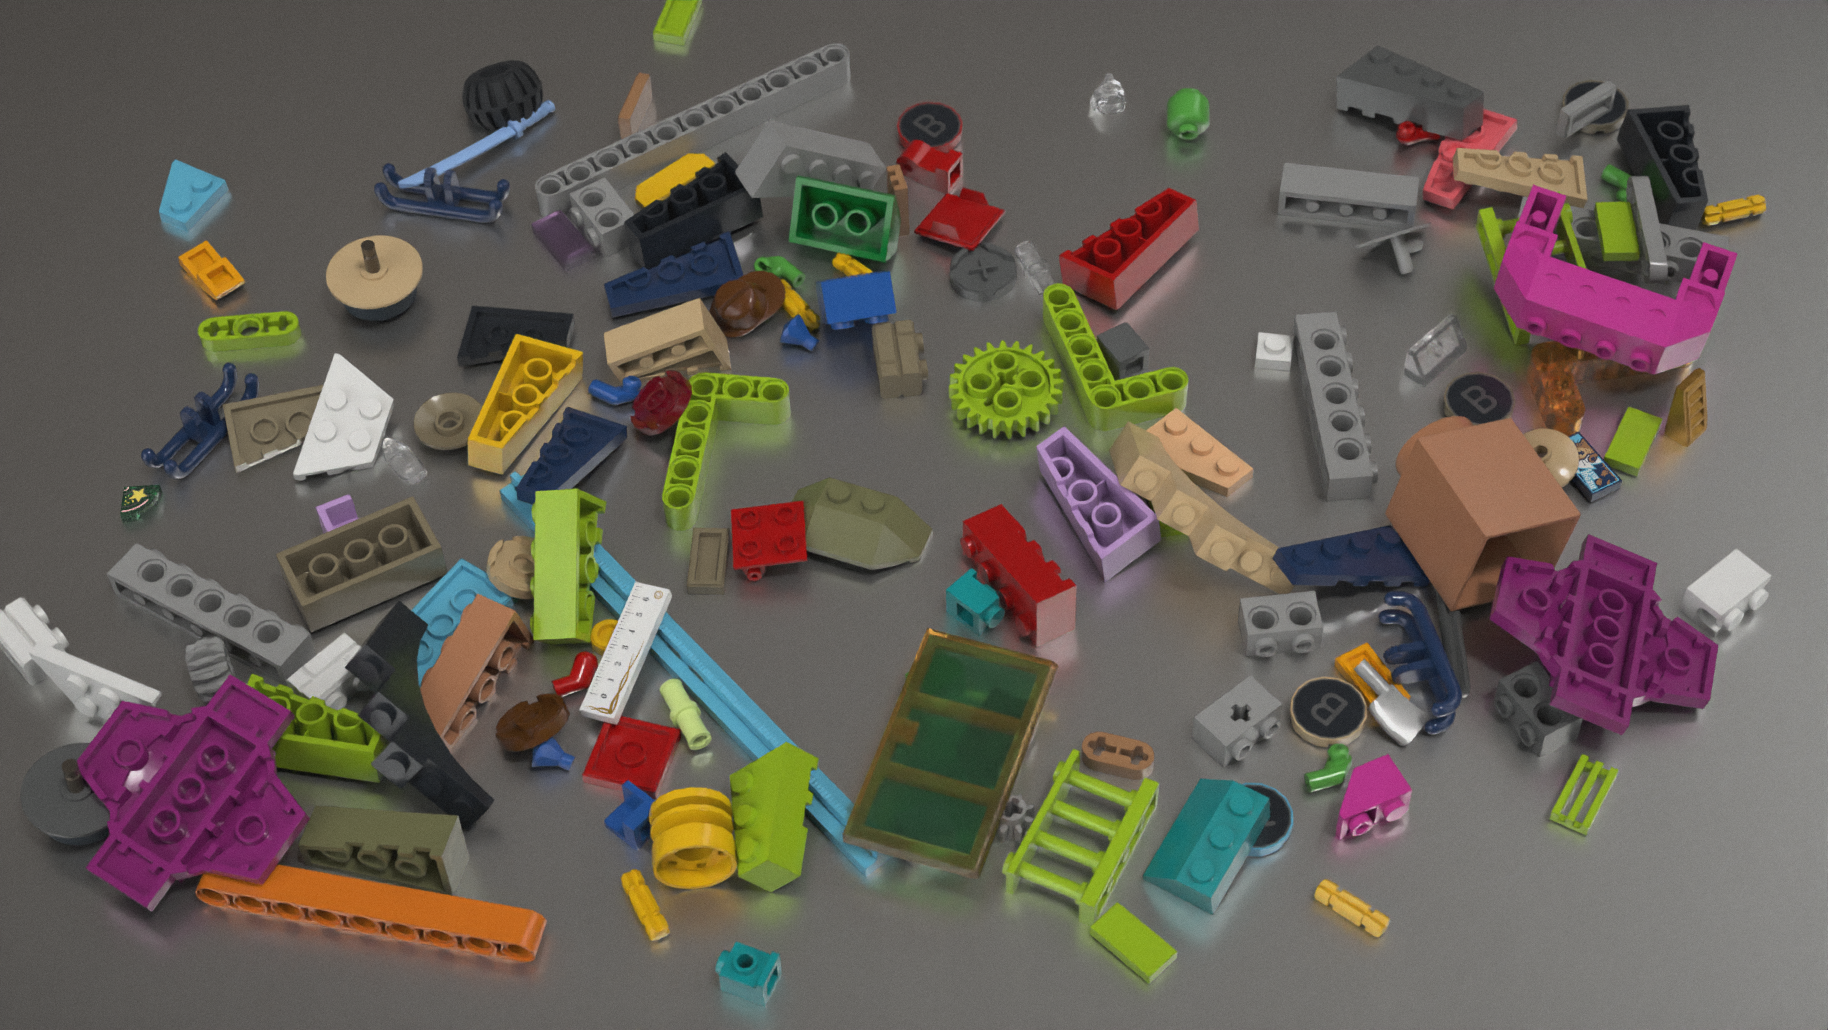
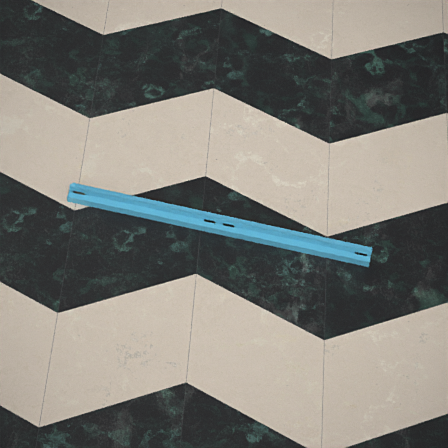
M515 471L510 474L511 483L499 490L501 499L535 533V523L531 513L532 505L517 500L516 487L523 476H520ZM600 544L594 546L593 556L599 565L598 578L594 583L590 584L589 591H592L594 596L619 620L636 581ZM665 612L649 653L674 679L681 680L684 689L745 753L755 761L785 742L798 747ZM674 648L681 658H678L671 650ZM695 672L703 678V682L694 674ZM818 767L817 770H811L808 791L813 793L812 805L805 806L804 814L849 861L867 877L895 857L896 846ZM861 844H864L872 852V856L862 848Z

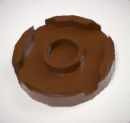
M553 693L540 694L536 696L537 702L529 704L527 700L522 701L508 710L500 718L496 726L498 732L495 735L501 747L507 751H522L533 748L558 733L567 723L570 715L563 697Z

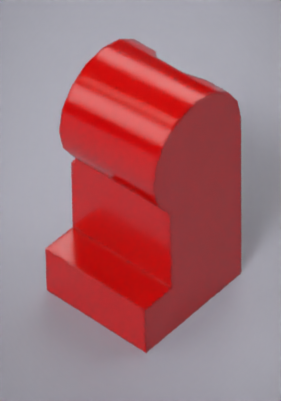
M921 140L910 142L896 160V165L900 164L904 176L943 194H950L963 177V153L950 149L946 154L931 148Z

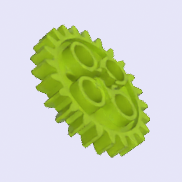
M1001 340L999 348H994L988 342L986 351L983 352L979 348L974 347V357L964 354L962 356L963 364L955 363L954 374H950L949 385L952 410H957L958 420L967 418V428L978 424L979 434L981 435L990 429L992 430L993 438H997L1000 431H1005L1007 438L1011 439L1013 431L1018 430L1020 435L1025 437L1026 428L1030 427L1038 432L1039 421L1050 424V414H1058V405L1063 402L1064 382L1061 379V370L1054 369V359L1045 360V351L1042 350L1033 354V345L1031 344L1022 350L1019 349V341H1015L1012 348L1007 347L1004 340Z

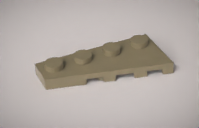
M323 385L223 404L236 473L304 443Z

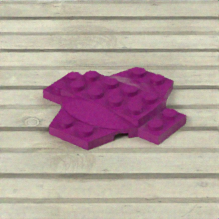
M1590 534L1582 542L1579 560L1572 561L1567 568L1555 571L1551 563L1507 556L1501 565L1489 619L1538 654L1546 669L1551 673L1549 686L1553 687L1549 705L1623 735L1629 727L1632 707L1642 705L1648 701L1704 709L1711 699L1719 645L1681 618L1677 617L1671 621L1664 616L1658 606L1662 599L1653 590L1657 568L1656 562Z
M232 675L227 677L207 706L191 708V713L182 716L171 714L165 709L122 701L77 760L81 775L110 811V820L107 821L110 836L86 866V869L151 912L175 880L182 884L185 878L198 876L203 873H211L263 885L310 820L306 812L278 778L275 760L276 753L272 749L295 718V715L289 709Z

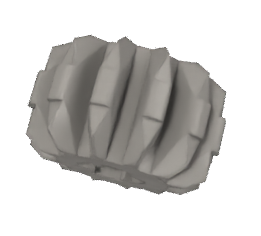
M206 637L187 645L185 659L195 692H197L198 697L203 702H209L229 675L236 678L228 648L219 637Z

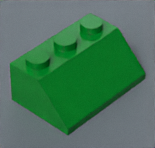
M800 175L796 177L789 242L881 262H887L897 252L901 217L896 195Z

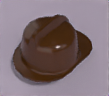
M752 271L736 280H730L721 285L716 291L709 313L726 337H742L773 316L782 307L785 300V287L781 279L773 273Z

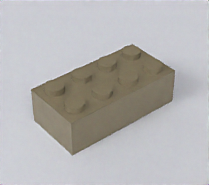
M413 496L275 554L283 579L310 632H314L442 577L448 572L442 547Z

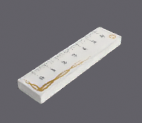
M635 582L579 709L583 717L615 725L618 724L671 601L672 594L670 589Z

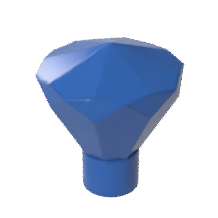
M800 314L784 324L780 337V343L801 345L811 352L819 343L818 339L810 335Z
M553 736L533 747L532 767L559 766L569 771L575 760L574 756L562 750Z

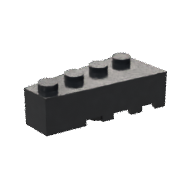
M726 152L717 157L718 163L710 169L704 166L695 173L696 178L685 186L678 184L672 188L668 198L663 201L656 199L624 221L630 253L642 267L649 270L658 266L661 263V259L671 255L677 257L691 250L692 246L702 242H710L719 238V235L734 231L763 217L761 199L751 198L735 173L739 165Z

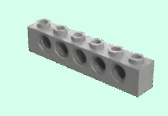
M1528 197L1522 198L1518 217L1521 216ZM1570 206L1573 215L1571 225L1585 264L1643 275L1640 259L1638 261H1603L1594 210ZM1659 223L1668 262L1667 280L1681 283L1683 277L1689 279L1703 242L1727 250L1729 237ZM1564 253L1551 256L1566 260Z
M1337 312L1295 315L1293 344L1326 502L1370 498L1372 484L1378 481L1376 462H1370L1369 455H1371V438L1369 433L1364 434L1363 432L1365 412L1363 406L1357 405L1359 385L1357 379L1351 378L1353 358L1351 352L1345 351V346L1347 345L1346 327L1339 324Z
M135 543L107 573L116 596L198 640L206 637H219L228 648L230 657L284 686H287L286 680L316 656L311 641L312 636L304 627L299 624L291 625L283 621L274 611L270 609L263 610L253 605L242 594L237 593L234 595L228 592L217 581L211 578L206 580L196 575L191 568L183 563L178 565L173 563L157 549L151 548L149 550Z

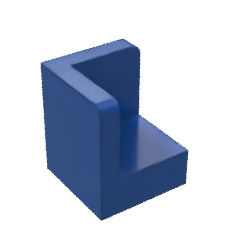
M627 780L622 785L624 802L604 820L607 829L638 851L651 839L649 810L655 800Z

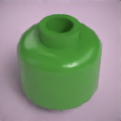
M1194 88L1180 89L1169 98L1167 102V126L1172 133L1178 135L1181 139L1192 140L1208 129L1210 125V104L1208 98L1201 94L1199 90Z

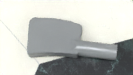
M1364 659L1354 670L1378 695L1369 705V711L1390 737L1400 746H1406L1427 722L1429 715L1411 703L1393 685H1389Z

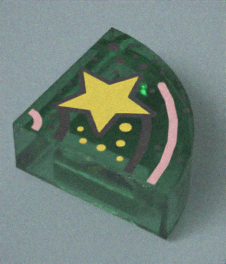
M161 486L124 487L120 511L122 522L138 520L141 518L140 514L146 512L152 506L156 507L163 494Z

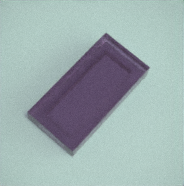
M561 210L531 224L533 233L566 272L596 258L593 247Z

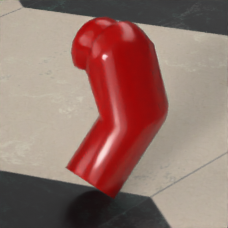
M587 651L578 653L575 656L570 675L551 681L555 694L565 697L589 688L598 668L596 656Z

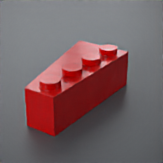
M1167 188L1135 208V214L1131 217L1118 218L1110 223V229L1098 237L1092 234L1084 239L1082 247L1074 252L1068 249L1061 253L1059 261L1062 284H1066L1072 290L1118 310L1199 230L1197 200Z
M1002 504L963 521V537L960 538V543L964 553L968 558L973 557L975 559L982 579L987 584L991 583L996 589L1001 606L1005 610L1010 609L1015 617L1017 628L1024 637L1029 636L1037 648L1075 630L1077 585L1070 578L1064 581L1060 578L1061 568L1054 560L1045 562L1042 547L1035 540L1027 542L1025 529Z

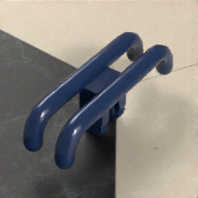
M391 163L385 164L382 169L386 181L400 191L426 195L427 202L395 197L388 191L385 183L378 182L374 186L377 199L384 206L392 210L477 223H491L498 220L502 215V202L510 195V184L505 179L498 181L496 191L460 187L456 172L447 170L443 184H440L436 169L427 167L425 170L423 184L401 189L398 182L405 178L396 172L394 165ZM460 200L489 204V209L481 210L459 207L457 205Z
M226 363L222 367L224 376L222 384L211 397L202 391H199L194 397L197 412L188 406H185L180 411L183 427L157 454L150 448H146L141 452L142 461L147 467L154 469L163 467L167 476L172 479L179 480L185 478L228 434L225 416L221 420L218 409L229 399L237 384V368L233 363ZM249 373L245 376V392L239 401L258 397L260 389L258 376L254 373ZM190 439L199 442L179 465L172 459Z
M1405 591L1388 592L1384 596L1386 605L1391 607L1403 606L1412 613L1410 615L1408 612L1399 609H1387L1381 611L1378 615L1379 621L1382 624L1402 626L1411 641L1410 643L1391 646V648H1387L1385 653H1383V658L1387 665H1399V667H1395L1392 670L1391 677L1395 684L1398 683V685L1427 680L1436 700L1431 706V713L1438 718L1428 720L1425 723V731L1431 735L1447 731L1453 725L1456 709L1461 704L1462 691L1423 602L1415 595Z

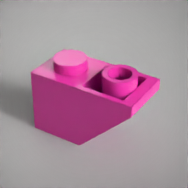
M1389 754L1353 769L1338 816L1336 836L1339 840L1351 835L1360 836L1366 833L1372 826L1386 820L1389 822L1395 821L1408 811L1412 789Z

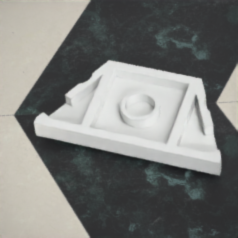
M335 353L293 472L295 480H306L308 475L325 472L328 475L343 473L348 469L362 470L373 468L394 408V399L340 354Z
M37 642L29 652L33 660L74 703L77 710L89 717L96 715L108 720L122 701L156 708V703L162 696L161 691L41 642Z

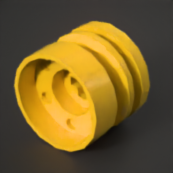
M688 787L661 795L651 804L649 822L651 824L650 835L653 840L651 847L652 867L657 880L667 886L678 889H700L719 884L734 874L737 866L735 840L732 835L734 830L733 812L728 797L719 791L709 788Z

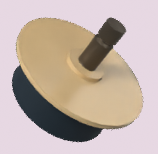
M383 235L364 237L347 244L332 257L326 270L327 286L331 294L338 301L342 302L348 312L355 317L368 321L390 319L407 310L415 300L417 285L421 280L423 272L422 260L417 250L402 239Z

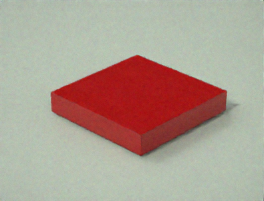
M624 716L620 717L617 725L604 722L582 774L583 783L623 792L622 785L629 780L656 800L681 740V730Z

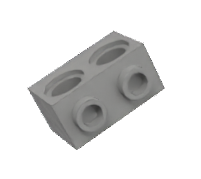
M602 178L570 193L572 208L569 209V215L576 227L581 226L583 228L586 238L593 248L597 247L606 258L629 247L624 221L635 214L606 178Z
M1315 591L1240 598L1238 624L1246 657H1268L1288 652L1306 653L1311 650L1320 649L1323 623Z

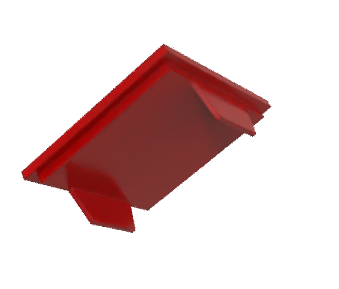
M963 187L959 196L946 193L914 230V234L974 251L1005 214V210L989 205L984 193Z

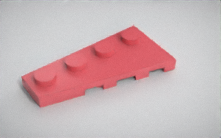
M1484 109L1483 125L1464 140L1446 136L1440 144L1437 160L1433 162L1424 185L1423 200L1453 210L1473 185L1454 180L1453 156L1457 148L1497 150L1499 152L1517 130V119Z

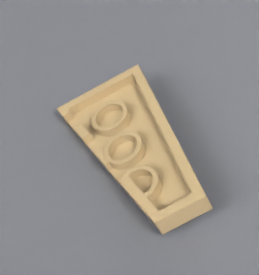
M1457 148L1453 156L1454 180L1465 184H1474L1499 192H1508L1525 197L1529 196L1532 186L1536 185L1554 192L1560 191L1561 194L1567 196L1565 203L1579 208H1584L1588 200L1583 156H1571L1570 160H1559L1557 154H1544L1542 159L1528 158L1526 152H1513L1510 156H1501L1497 150Z

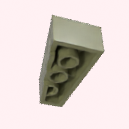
M315 805L298 844L306 866L455 896L470 858L459 817L456 815Z

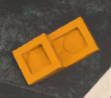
M207 240L178 256L181 267L215 300L222 298L245 284L244 278L226 257L221 258Z

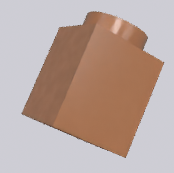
M1451 416L1432 422L1415 433L1404 444L1395 462L1396 471L1400 475V479L1385 512V515L1451 612L1493 602L1501 565L1507 556L1551 563L1555 568L1581 516L1512 418L1474 426L1468 418L1462 416Z

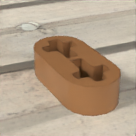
M1093 732L1087 735L1082 742V761L1089 769L1130 780H1142L1150 776L1153 771L1154 751L1150 745L1143 741L1106 732ZM1098 747L1105 748V751H1102L1100 756L1093 754ZM1135 756L1142 757L1138 765L1131 764Z

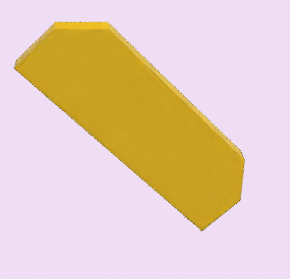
M688 153L637 185L635 203L643 209L656 199L663 201L670 196L672 188L678 184L687 185L696 178L695 173L704 166L710 169L716 163L705 154Z

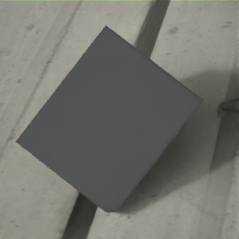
M1127 322L1097 335V343L1115 381L1148 372L1150 348Z

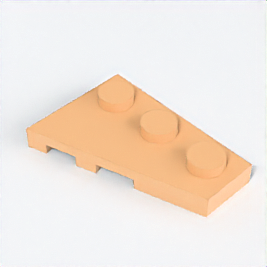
M1177 408L1146 430L1159 437L1166 452L1194 484L1228 497L1253 478L1254 469Z

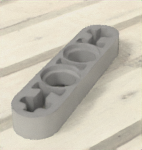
M1630 176L1627 181L1626 195L1627 202L1631 204L1640 250L1639 259L1643 278L1646 284H1664L1667 280L1668 262L1648 176Z

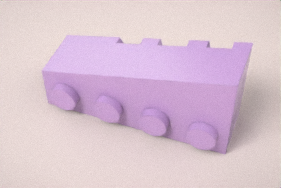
M1065 426L1036 446L1040 471L1104 582L1108 581L1161 541L1160 524L1156 514L1137 495L1121 486L1118 477Z

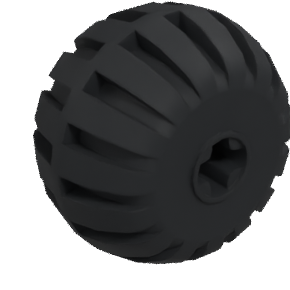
M508 60L491 64L477 70L466 79L462 93L463 106L470 119L477 126L484 130H499L503 127H508L507 121L509 120L521 122V118L527 120L532 116V112L536 113L543 100L542 83L536 72L523 61Z

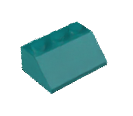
M1200 778L1144 872L1143 879L1213 915L1270 818L1269 798L1233 780Z

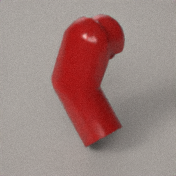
M1406 121L1398 126L1396 138L1402 145L1407 146L1422 141L1439 140L1440 135L1423 131L1422 125H1414L1412 122Z

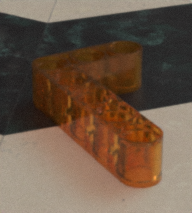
M1554 340L1542 342L1533 347L1527 370V380L1546 429H1553L1562 432L1566 436H1570L1576 432H1581L1586 411L1577 384L1650 373L1636 371L1630 366L1610 359L1599 358L1593 353L1575 347H1567L1561 342ZM1693 361L1669 370L1689 367Z

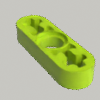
M281 311L208 318L199 325L198 334L202 346L206 350L218 352L288 346L299 340L301 328L298 318L294 313ZM249 327H256L259 329L255 334L250 336H244L241 334L243 330Z

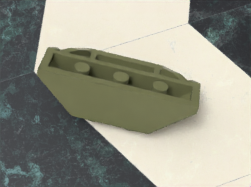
M831 477L799 489L792 502L804 501L807 551L870 570L896 566L907 561L910 563L920 561L933 535V529L898 497Z

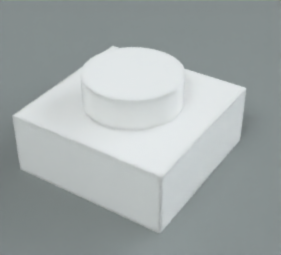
M1259 332L1255 368L1290 371L1294 336Z

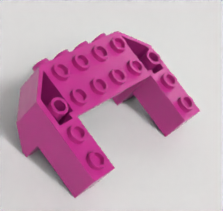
M1533 185L1519 221L1515 224L1494 285L1495 292L1516 327L1526 330L1530 334L1541 335L1561 342L1567 347H1575L1593 353L1599 358L1610 359L1630 366L1636 371L1647 372L1653 375L1698 360L1724 298L1725 289L1738 253L1703 242L1689 279L1683 277L1675 299L1551 257L1558 237L1557 234H1554L1567 196Z

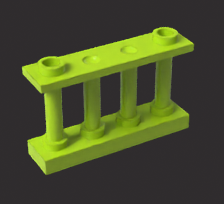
M1564 203L1556 226L1559 240L1556 241L1551 256L1564 253L1567 263L1586 269L1571 225L1573 222L1572 210L1569 203ZM1493 207L1479 210L1476 229L1495 284L1506 251L1503 239L1506 234L1513 232L1515 224L1519 221L1520 217L1502 221L1501 218L1496 219ZM1501 302L1515 346L1529 343L1531 334L1526 330L1516 327Z
M1072 749L1066 762L1061 760L1058 763L1052 781L1054 784L1017 852H1010L1003 865L1002 874L1006 875V892L1014 894L1021 879L1024 878L1075 899V904L1079 905V922L1091 926L1098 920L1158 805L1159 783L1145 777L1138 791L1132 789L1131 792L1079 772L1080 751ZM1074 786L1124 806L1126 814L1122 821L1117 819L1115 822L1067 804L1064 800L1071 787ZM1057 816L1107 836L1110 844L1106 852L1100 850L1096 853L1049 834L1047 831ZM1041 847L1092 868L1094 875L1089 883L1083 882L1081 885L1030 863L1038 848Z

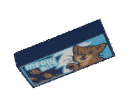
M1576 432L1568 436L1574 442L1579 455L1578 470L1571 481L1590 503L1620 489L1622 484L1620 477L1582 434Z

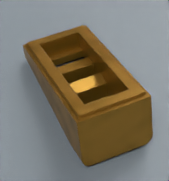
M1701 368L1695 369L1676 386L1664 429V434L1684 447L1690 446L1707 428L1705 371Z

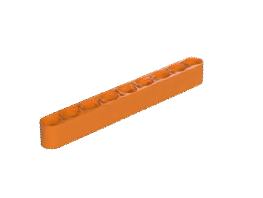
M279 864L276 865L263 885L221 875L203 873L195 890V895L198 899L216 907L518 962H532L535 960L547 924V920L540 913L525 908Z

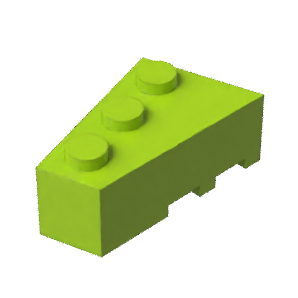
M788 742L783 743L729 775L738 877L769 892H773L801 876L808 828L803 826L805 806L812 805L813 793L808 791L811 770H817L819 758Z

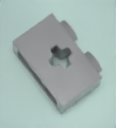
M1249 675L1194 716L1192 739L1224 768L1235 759H1243L1251 751L1254 744L1262 738L1269 739L1278 731L1281 725L1282 703Z

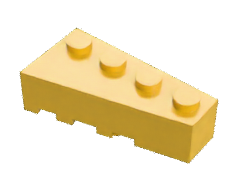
M516 334L468 437V465L503 475L583 379V352Z

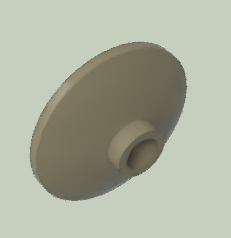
M450 392L436 395L425 401L416 411L413 420L415 434L422 443L434 449L452 450L468 444V437L482 406L473 397L462 393Z

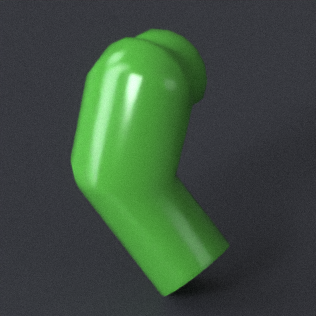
M1610 164L1607 165L1602 172L1601 179L1620 189L1616 193V198L1619 202H1627V181L1631 175Z
M782 256L760 257L754 263V271L773 273L795 288L801 286L805 280V274Z
M1334 744L1330 746L1327 751L1329 757L1324 768L1304 774L1305 785L1309 792L1339 785L1346 779L1352 765V757L1349 755V749L1346 745Z

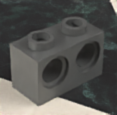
M1535 661L1499 679L1494 702L1499 714L1504 718H1508L1517 729L1521 741L1526 746H1531L1535 753L1541 757L1577 739L1583 719L1549 705L1553 687L1549 686L1550 676L1538 661Z

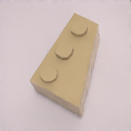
M700 298L604 332L607 365L621 384H623V379L628 376L638 377L643 382L650 381L658 375L663 378L665 373L671 370H687L688 375L698 374V369L715 366H720V371L731 370L727 338Z

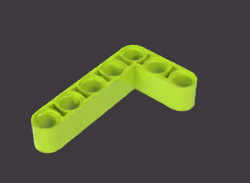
M1057 283L1048 286L1044 290V324L1088 422L1094 429L1111 431L1125 427L1128 421L1138 424L1165 417L1175 408L1182 411L1186 407L1189 379L1185 371L1176 367H1167L1115 381L1072 288L1066 284Z
M707 372L695 374L689 379V382L692 384V395L688 406L679 418L662 493L665 521L668 527L676 531H686L691 529L698 520L719 421L779 425L789 419L791 415L789 386L785 381L770 377Z

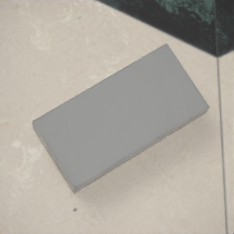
M1607 80L1561 108L1556 133L1563 139L1567 138L1611 111L1617 86L1610 80Z

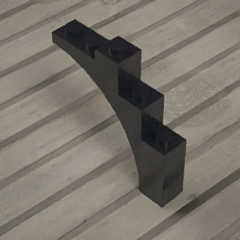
M398 601L378 623L345 666L349 672L374 691V694L357 716L387 739V742L370 765L400 789L407 783H410L446 814L458 816L461 826L468 831L491 807L494 799L457 762L434 727L423 701L418 683L417 669L420 640L428 624L401 601Z

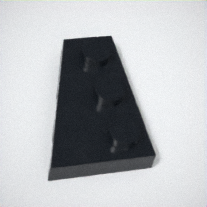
M472 305L457 356L459 367L505 359L516 334L569 348L575 325L574 314Z

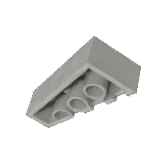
M768 120L735 173L751 198L794 197L796 177L798 175L872 190L886 170V167L867 142Z

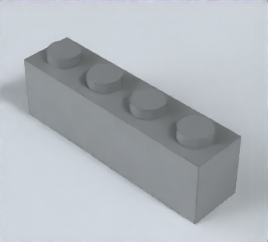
M1284 162L1277 215L1409 229L1413 227L1419 177Z

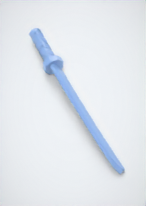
M546 100L540 105L536 113L532 112V116L527 120L524 118L520 119L521 122L509 120L507 121L508 127L497 130L475 144L430 167L435 168L438 176L446 173L447 170H452L511 137L518 139L523 136V131L527 127L555 111L553 102ZM426 169L398 182L399 188H410L423 184Z

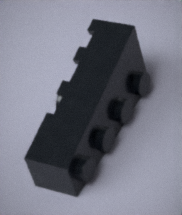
M1690 106L1628 109L1618 133L1617 141L1635 176L1649 177L1659 223L1696 230L1708 203L1703 172L1698 167L1699 151L1698 148L1694 147L1693 142L1695 131L1693 124H1690L1689 121L1691 114Z

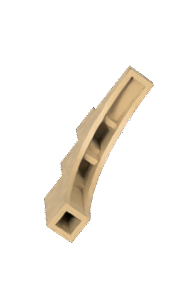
M1128 421L1109 449L1120 485L1151 501L1157 520L1189 536L1196 556L1225 571L1231 568L1279 594L1290 593L1295 585L1291 584L1272 559L1279 547L1236 519L1194 484L1166 452L1159 437Z

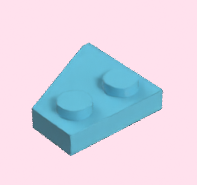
M175 159L171 165L159 209L161 221L189 232L229 190L226 180Z

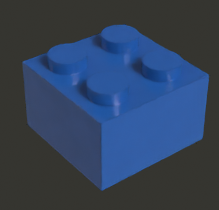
M890 271L871 272L815 282L822 323L830 324L831 329L838 330L855 327L854 320L864 319L865 323L868 324L889 321L888 314L897 313Z

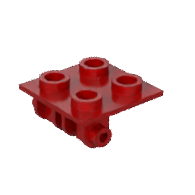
M804 501L731 509L734 570L743 569L744 574L749 580L758 581L765 573V566L808 561Z

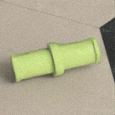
M670 679L664 682L659 691L671 711L670 719L672 723L681 729L690 749L699 750L706 747L711 741V736L700 718L701 710L697 703L690 700L681 680Z

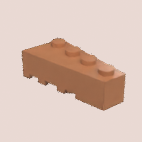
M477 594L473 602L464 608L459 625L453 635H450L444 641L439 658L433 668L431 667L425 672L420 687L427 712L437 733L450 752L476 719V706L479 703L489 702L495 694L496 680L501 673L510 674L517 665V659L514 656L520 648L523 647L528 650L535 641L515 610L480 594Z

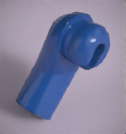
M628 376L623 379V385L614 387L594 379L589 386L588 393L611 405H619L634 401L641 391L642 382L638 377Z

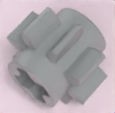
M1001 794V799L997 805L989 804L988 816L990 817L988 820V831H997L1002 843L1006 840H1017L1021 843L1022 837L1026 831L1028 832L1034 821V804L1026 805L1022 799V794L1017 796Z

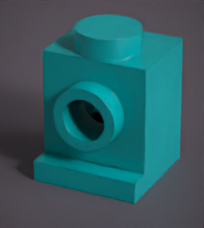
M973 568L969 569L946 589V612L977 636L983 634L989 627H996L1003 619L1005 610L999 606L998 594L991 586L983 585L977 580V571Z
M736 941L731 952L728 950L721 952L716 964L715 971L719 974L721 991L766 1007L782 975L780 954L774 951L769 954Z

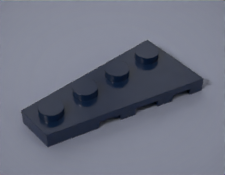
M730 231L719 235V240L709 245L702 242L692 246V252L675 258L671 255L661 259V263L648 270L642 267L604 283L612 318L713 296L721 285L743 276L744 274Z
M567 406L563 412L562 422L556 423L552 430V438L549 443H544L541 447L539 459L531 463L516 487L517 500L533 505L536 491L572 489L627 439V426Z
M1391 525L1281 547L1276 550L1272 558L1292 585L1335 586L1338 581H1347L1352 583L1353 586H1367L1369 581H1383L1385 586L1399 587L1402 581L1413 582L1415 587H1427L1430 582L1400 535Z

